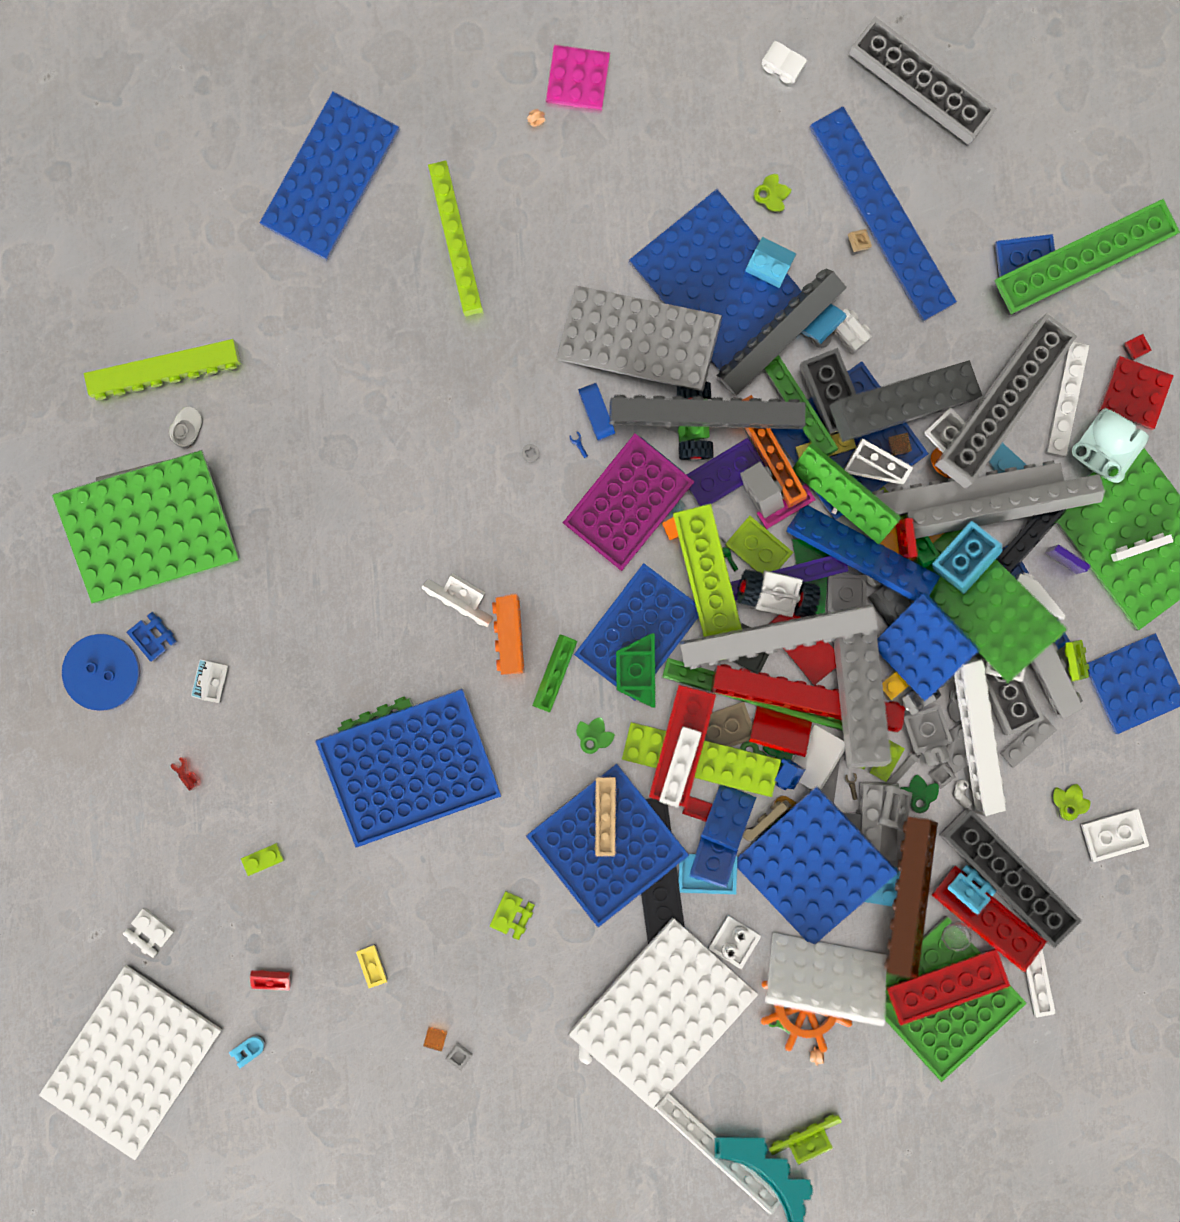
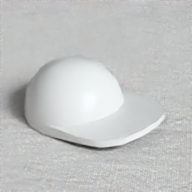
M190 406L182 408L169 426L168 434L170 440L175 445L185 447L192 444L196 439L202 419L195 408Z

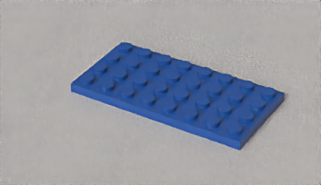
M332 91L259 223L327 260L400 129L399 126Z

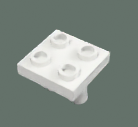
M728 915L708 949L742 969L760 940L761 935Z

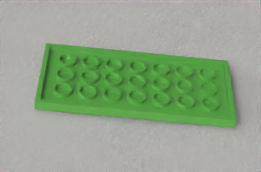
M963 529L944 533L933 543L940 555ZM917 558L913 561L922 566ZM996 559L964 594L940 576L929 595L946 615L980 649L978 653L1008 683L1067 631V628ZM933 564L925 567L926 569L939 575L934 571Z

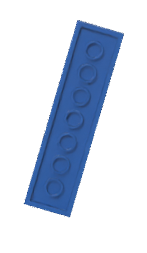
M809 505L799 509L786 530L791 535L913 601H916L924 592L929 596L940 577Z

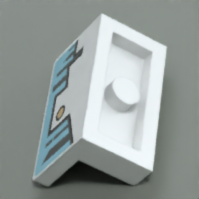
M200 659L191 696L219 703L228 666Z

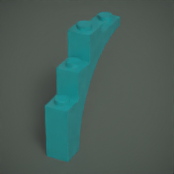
M714 1138L715 1158L734 1161L756 1172L770 1185L778 1196L784 1208L787 1221L804 1222V1216L806 1215L804 1200H811L813 1186L810 1184V1180L788 1179L790 1174L788 1159H765L768 1151L765 1138Z

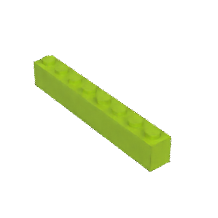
M447 160L428 164L464 316L482 313L483 309Z
M234 339L86 372L84 373L88 395L95 398V400H102L107 398L106 395L114 394V396L125 394V391L128 390L141 391L144 390L145 386L159 387L163 385V382L170 381V383L180 382L181 378L188 377L193 379L200 377L202 373L215 374L218 373V370L224 368L226 370H233L237 368V365H241L237 342Z

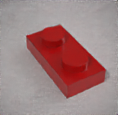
M251 970V989L290 991V973Z

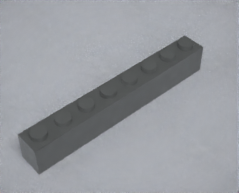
M824 269L818 272L816 278L811 283L805 285L802 292L797 297L792 298L788 306L784 310L779 311L770 323L764 325L761 332L756 337L751 338L743 350L738 351L728 364L722 366L716 376L730 392L738 395L847 287L834 271Z

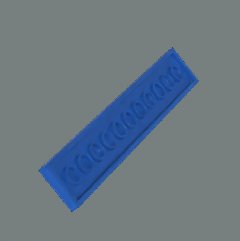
M844 106L810 125L811 130L921 320L924 322L956 304L957 301Z

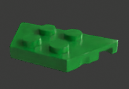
M651 633L616 651V690L652 708H655V633Z

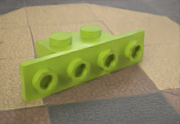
M830 1115L824 1119L825 1122L819 1125L814 1123L808 1126L807 1130L802 1133L799 1131L795 1132L786 1141L779 1140L774 1142L772 1147L769 1148L770 1153L773 1156L790 1148L797 1164L800 1165L833 1149L825 1130L842 1123L840 1116Z

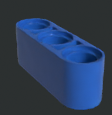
M597 383L578 389L597 440L614 435L615 430L613 424H609V414Z

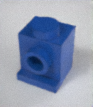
M782 759L781 762L784 765L778 770L775 779L776 785L783 790L795 789L805 769L790 759Z

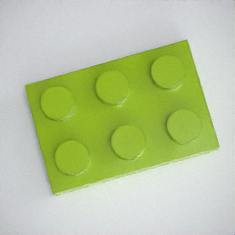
M750 515L725 544L726 547L752 569L762 572V574L764 570L770 572L780 569L794 553Z

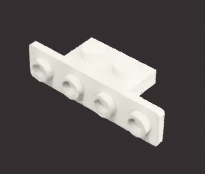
M455 574L450 576L444 588L430 579L421 587L428 595L442 600L445 605L452 606L460 614L474 619L479 625L488 627L493 620L491 615L478 608L485 592Z

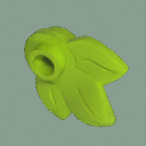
M771 174L765 177L762 185L756 187L754 198L758 203L765 204L769 210L780 212L785 209L782 201L790 195L792 190L786 185L779 184L778 174ZM765 192L767 196L761 197L760 193Z
M1078 784L1072 785L1066 792L1058 787L1054 789L1053 801L1060 808L1059 812L1063 819L1072 821L1079 814H1084L1089 810L1091 801L1083 799V791ZM1067 808H1071L1073 813H1068Z

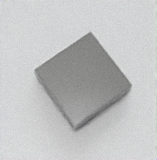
M946 763L939 764L928 773L940 789L956 778Z
M456 1043L445 1060L461 1071L473 1054L459 1043Z

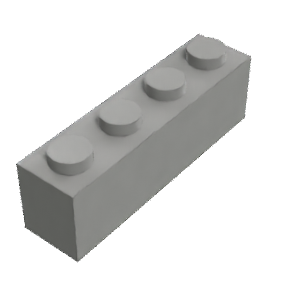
M1053 643L1032 661L1031 665L1056 716L1065 719L1084 709L1081 704L1083 700L1080 694L1075 692L1073 685H1075L1074 681H1072L1070 675H1067L1065 671L1066 665L1061 658L1059 659L1056 653L1058 648Z

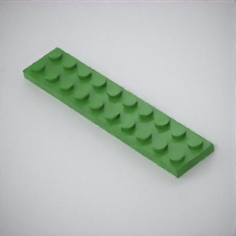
M1161 199L995 279L994 282L1012 315L1179 234L1180 230L1164 199Z

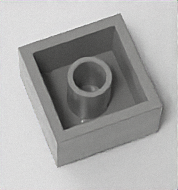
M759 462L740 473L745 491L764 519L784 507V496L781 492L783 489L777 480L773 481V475L767 466L764 467Z

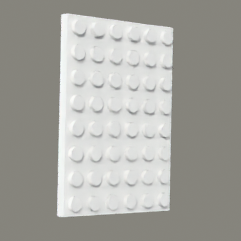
M672 918L568 1034L655 1110L654 1108L676 1087L758 994L678 921Z
M126 965L39 1096L133 1160H136L222 1029Z

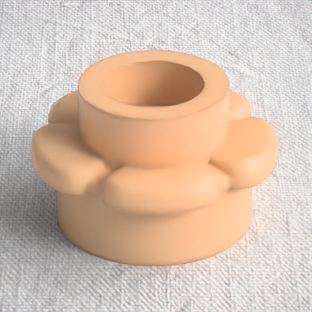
M539 109L529 112L527 120L531 126H538L545 121V113Z
M815 1046L814 1050L810 1051L811 1062H815L816 1066H818L819 1064H824V1052H821L820 1048Z

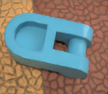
M252 1036L231 1050L229 1054L238 1062L237 1066L242 1068L262 1053L265 1043L261 1037ZM243 1049H244V1051L246 1052V1054L248 1055V1056H246L245 1058H244L243 1055L241 1054V1051H242Z

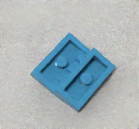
M830 304L802 333L822 344L847 318L846 313Z

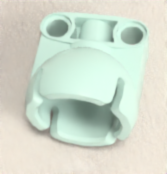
M1104 408L1099 412L1081 440L1073 446L1072 454L1083 465L1101 477L1118 483L1124 479L1125 473L1147 444L1149 435L1141 429L1136 430V426L1124 417ZM1081 449H1087L1084 456H1079ZM1115 468H1118V474L1114 477H1111V471Z

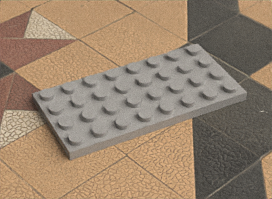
M576 285L557 359L703 391L722 316Z

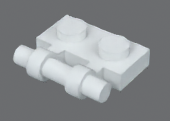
M143 908L131 923L137 928L133 933L127 928L123 935L128 938L131 944L135 943L142 949L141 952L145 955L149 954L154 958L158 951L152 947L155 944L163 947L175 931L146 908ZM141 933L150 938L148 943L139 937Z

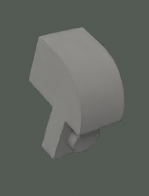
M911 690L901 698L905 709L913 715L926 705L937 700L941 693L937 690L924 701L914 690Z

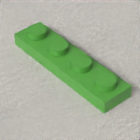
M561 634L559 635L532 706L551 712L576 647V640Z

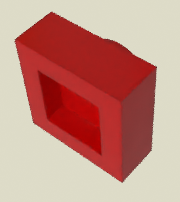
M1144 334L1124 343L1132 360L1152 351Z

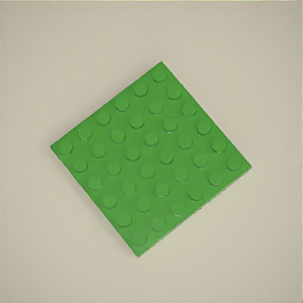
M946 916L923 937L919 975L978 955L981 952ZM886 971V987L911 979L909 977L887 974ZM1010 985V987L900 1026L886 989L885 1021L934 1075L943 1082L1027 1003Z

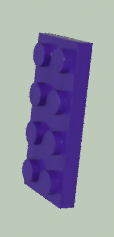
M746 438L686 474L695 481L689 490L699 506L713 504L743 486L740 473L759 462L764 467L765 465L750 440Z

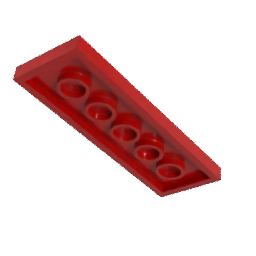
M678 685L649 798L660 800L682 728H690L702 733L679 806L687 808L716 694Z
M955 865L932 893V896L1021 971L1025 972L1047 941L987 892L985 894L990 898V901L980 913L976 914L947 889L959 873L967 877V874ZM974 880L971 881L979 889L981 888Z
M994 948L919 975L918 978H911L886 987L901 1026L1010 987V983L999 953Z

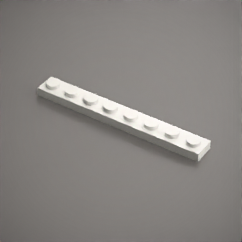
M667 1093L654 1109L769 1214H773L781 1203L773 1189L748 1167L731 1160L715 1158L714 1138L717 1137Z

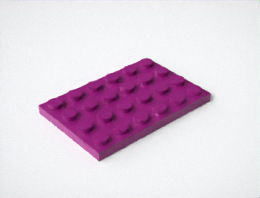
M634 433L562 523L622 571L695 481Z

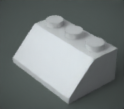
M950 407L924 434L944 453L965 421Z

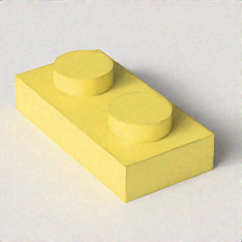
M372 945L356 951L368 988L386 983L388 980L376 946Z

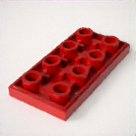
M793 613V617L779 614L768 624L801 617L795 616V613ZM823 640L816 641V644L812 646L800 644L796 645L797 648L791 650L783 648L813 686L836 668L834 649L828 642Z

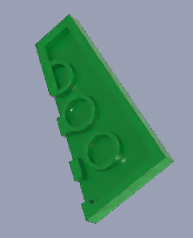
M791 539L796 565L829 556L800 539ZM828 577L806 582L819 585L821 590L819 606H817L818 610L815 612V615L825 613Z

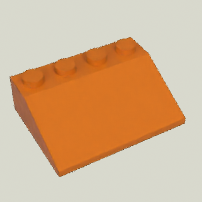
M512 594L496 597V602H492L493 614L497 613V621H494V633H498V640H495V649L500 655V659L496 660L497 671H501V675L525 673L519 596Z

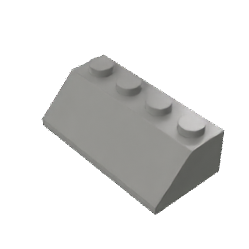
M860 782L859 813L862 814L861 833L888 861H895L897 858V829L880 825L878 822L879 818L882 817L886 795L884 791L885 785L899 788V783Z

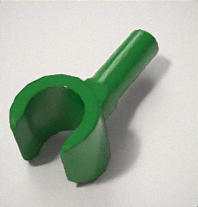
M723 547L724 558L727 557L733 570L737 571L738 567L732 559L730 549Z

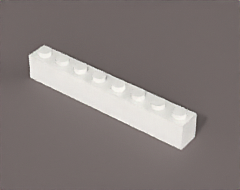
M972 658L954 674L975 812L980 815L989 816L1006 811V799L1003 795V780L1000 775V761L996 749L997 741L994 736V722L991 717V703L988 697L989 688L985 677L986 668L983 660Z

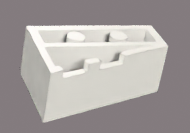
M864 439L859 441L844 467V470L849 474L903 485L913 469L910 465Z

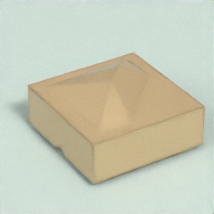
M866 229L847 234L853 252L872 247Z

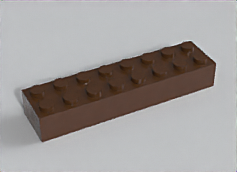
M907 816V821H904L903 824L905 839L901 841L900 846L903 855L902 860L900 859L898 862L900 878L896 880L895 890L898 893L897 899L895 898L893 901L895 916L891 919L890 929L893 931L892 938L888 940L889 958L887 957L885 961L887 974L909 978H918L938 827V822L930 819Z

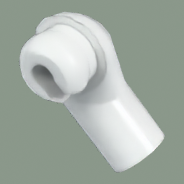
M959 780L955 784L954 797L967 809L972 805V802L966 796L969 784L966 780Z
M579 1045L580 1061L590 1064L593 1057Z

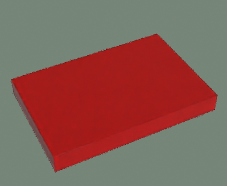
M757 706L749 742L805 757L812 722Z

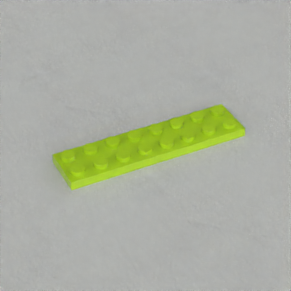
M711 504L673 513L703 636L741 630L742 626Z
M631 722L622 760L657 768L666 730ZM704 740L695 778L772 797L781 759Z

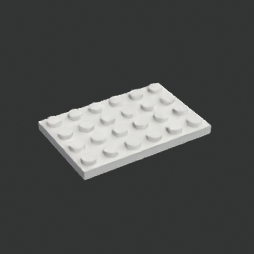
M773 933L766 1003L883 1025L885 1020V961L887 955L819 941L813 944L803 938Z

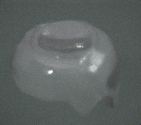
M956 921L945 926L942 932V941L948 949L961 951L971 944L972 933L966 924Z

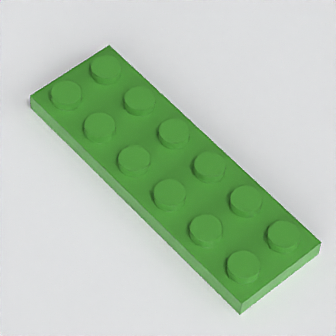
M813 443L807 447L793 466L795 474L877 544L884 540L901 519L898 514Z

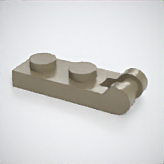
M787 800L782 803L780 801L775 803L771 807L772 812L768 816L765 813L757 820L759 824L756 827H751L744 831V839L751 841L757 838L792 805Z

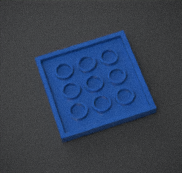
M925 592L877 638L879 654L924 701L931 697L980 650Z
M1156 633L1087 663L1090 669L1088 670L1090 679L1115 734H1120L1180 707V685Z

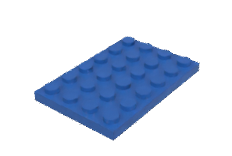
M643 563L574 655L616 686V651L651 633H655L656 674L699 618L696 604L691 598Z

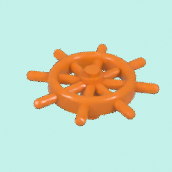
M768 981L762 982L763 988L767 989ZM774 1004L775 1013L761 1018L763 1025L778 1020L790 1032L785 1045L786 1051L792 1050L799 1036L803 1038H816L820 1051L826 1052L827 1045L823 1034L828 1032L836 1022L846 1027H851L853 1024L847 1018L818 1013L827 1017L819 1025L815 1015L817 1012L792 1007L784 1009V1006ZM799 1012L793 1025L787 1016ZM806 1015L812 1029H801Z

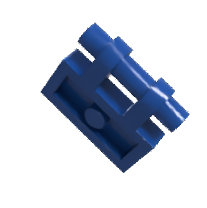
M151 612L147 615L151 621L148 625L143 620H140L126 633L149 661L153 662L167 650L163 645L165 641L172 646L177 640L173 637L172 631L163 625V620L159 616L157 617L154 612ZM155 627L162 634L159 638L151 631Z

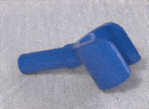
M576 431L579 438L573 440L570 435L571 443L577 445L583 457L586 458L588 455L581 443V435Z

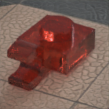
M180 757L181 767L179 768L175 763H172L171 768L178 773V777L189 791L194 790L199 786L198 778L192 771L186 770L187 761L185 758Z

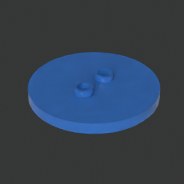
M94 634L77 641L67 652L62 665V681L68 695L82 707L97 711L110 710L125 703L136 690L140 677L139 662L133 649L122 639L107 634Z

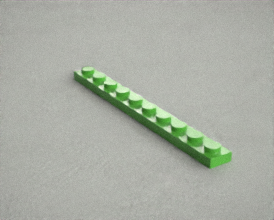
M667 658L662 677L711 691L714 671L701 667L690 669L689 666H684V662ZM723 695L843 731L842 720Z

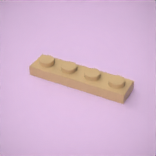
M596 777V856H615L616 777Z

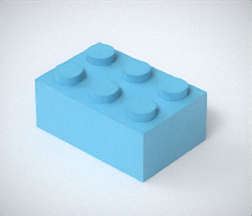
M971 521L935 560L933 569L964 594L1002 553V544Z

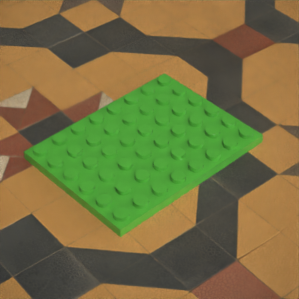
M1145 448L1142 449L1129 467L1121 482L1114 483L1100 476L1105 490L1102 502L1066 509L1063 516L1056 522L1084 561L1091 566L1090 569L1137 630L1142 629L1180 600V494ZM1113 469L1110 473V476H1116L1119 472V469ZM1093 472V473H1091L1089 476L1098 475V474L1095 473V472ZM1164 533V536H1172L1173 542L1119 561L1113 562L1111 554L1117 553V548L1126 545L1128 549L1135 546V542L1143 539L1146 542L1152 541V536Z
M203 450L52 494L91 603L239 560V555Z

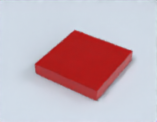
M913 518L900 519L895 525L899 554L904 558L917 557Z

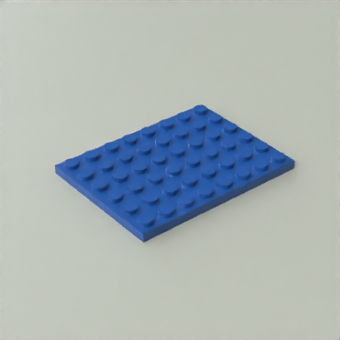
M716 189L630 258L629 262L664 304L722 316L711 359L715 367L720 370L722 366L728 364L733 359V356L738 351L743 350L747 346V342L751 338L756 337L761 332L762 327L770 323L779 311L784 310L788 306L789 301L797 297L802 290L788 273L780 288L745 271L760 240L720 191Z
M463 688L316 739L315 741L356 848L501 797Z

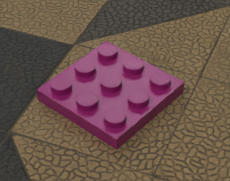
M554 45L546 102L602 110L610 52Z

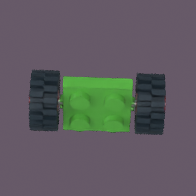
M705 382L703 391L677 386V396H683L684 399L703 397L704 400H710L711 382ZM679 426L678 434L679 442H681L679 443L680 460L714 458L713 442L700 440L710 438L709 427Z

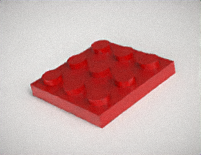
M1119 356L1099 411L1107 408L1132 423L1153 430L1156 427L1174 375Z

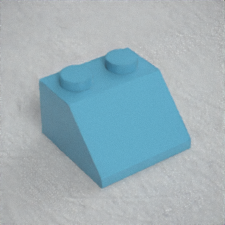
M762 237L745 271L780 288L797 253Z

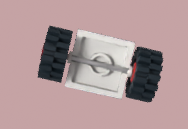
M746 569L741 576L740 585L738 586L739 591L737 592V600L740 604L793 617V613L798 617L812 616L818 610L817 606H819L821 597L819 596L821 593L819 585L802 582L800 578L765 570L762 574V572Z

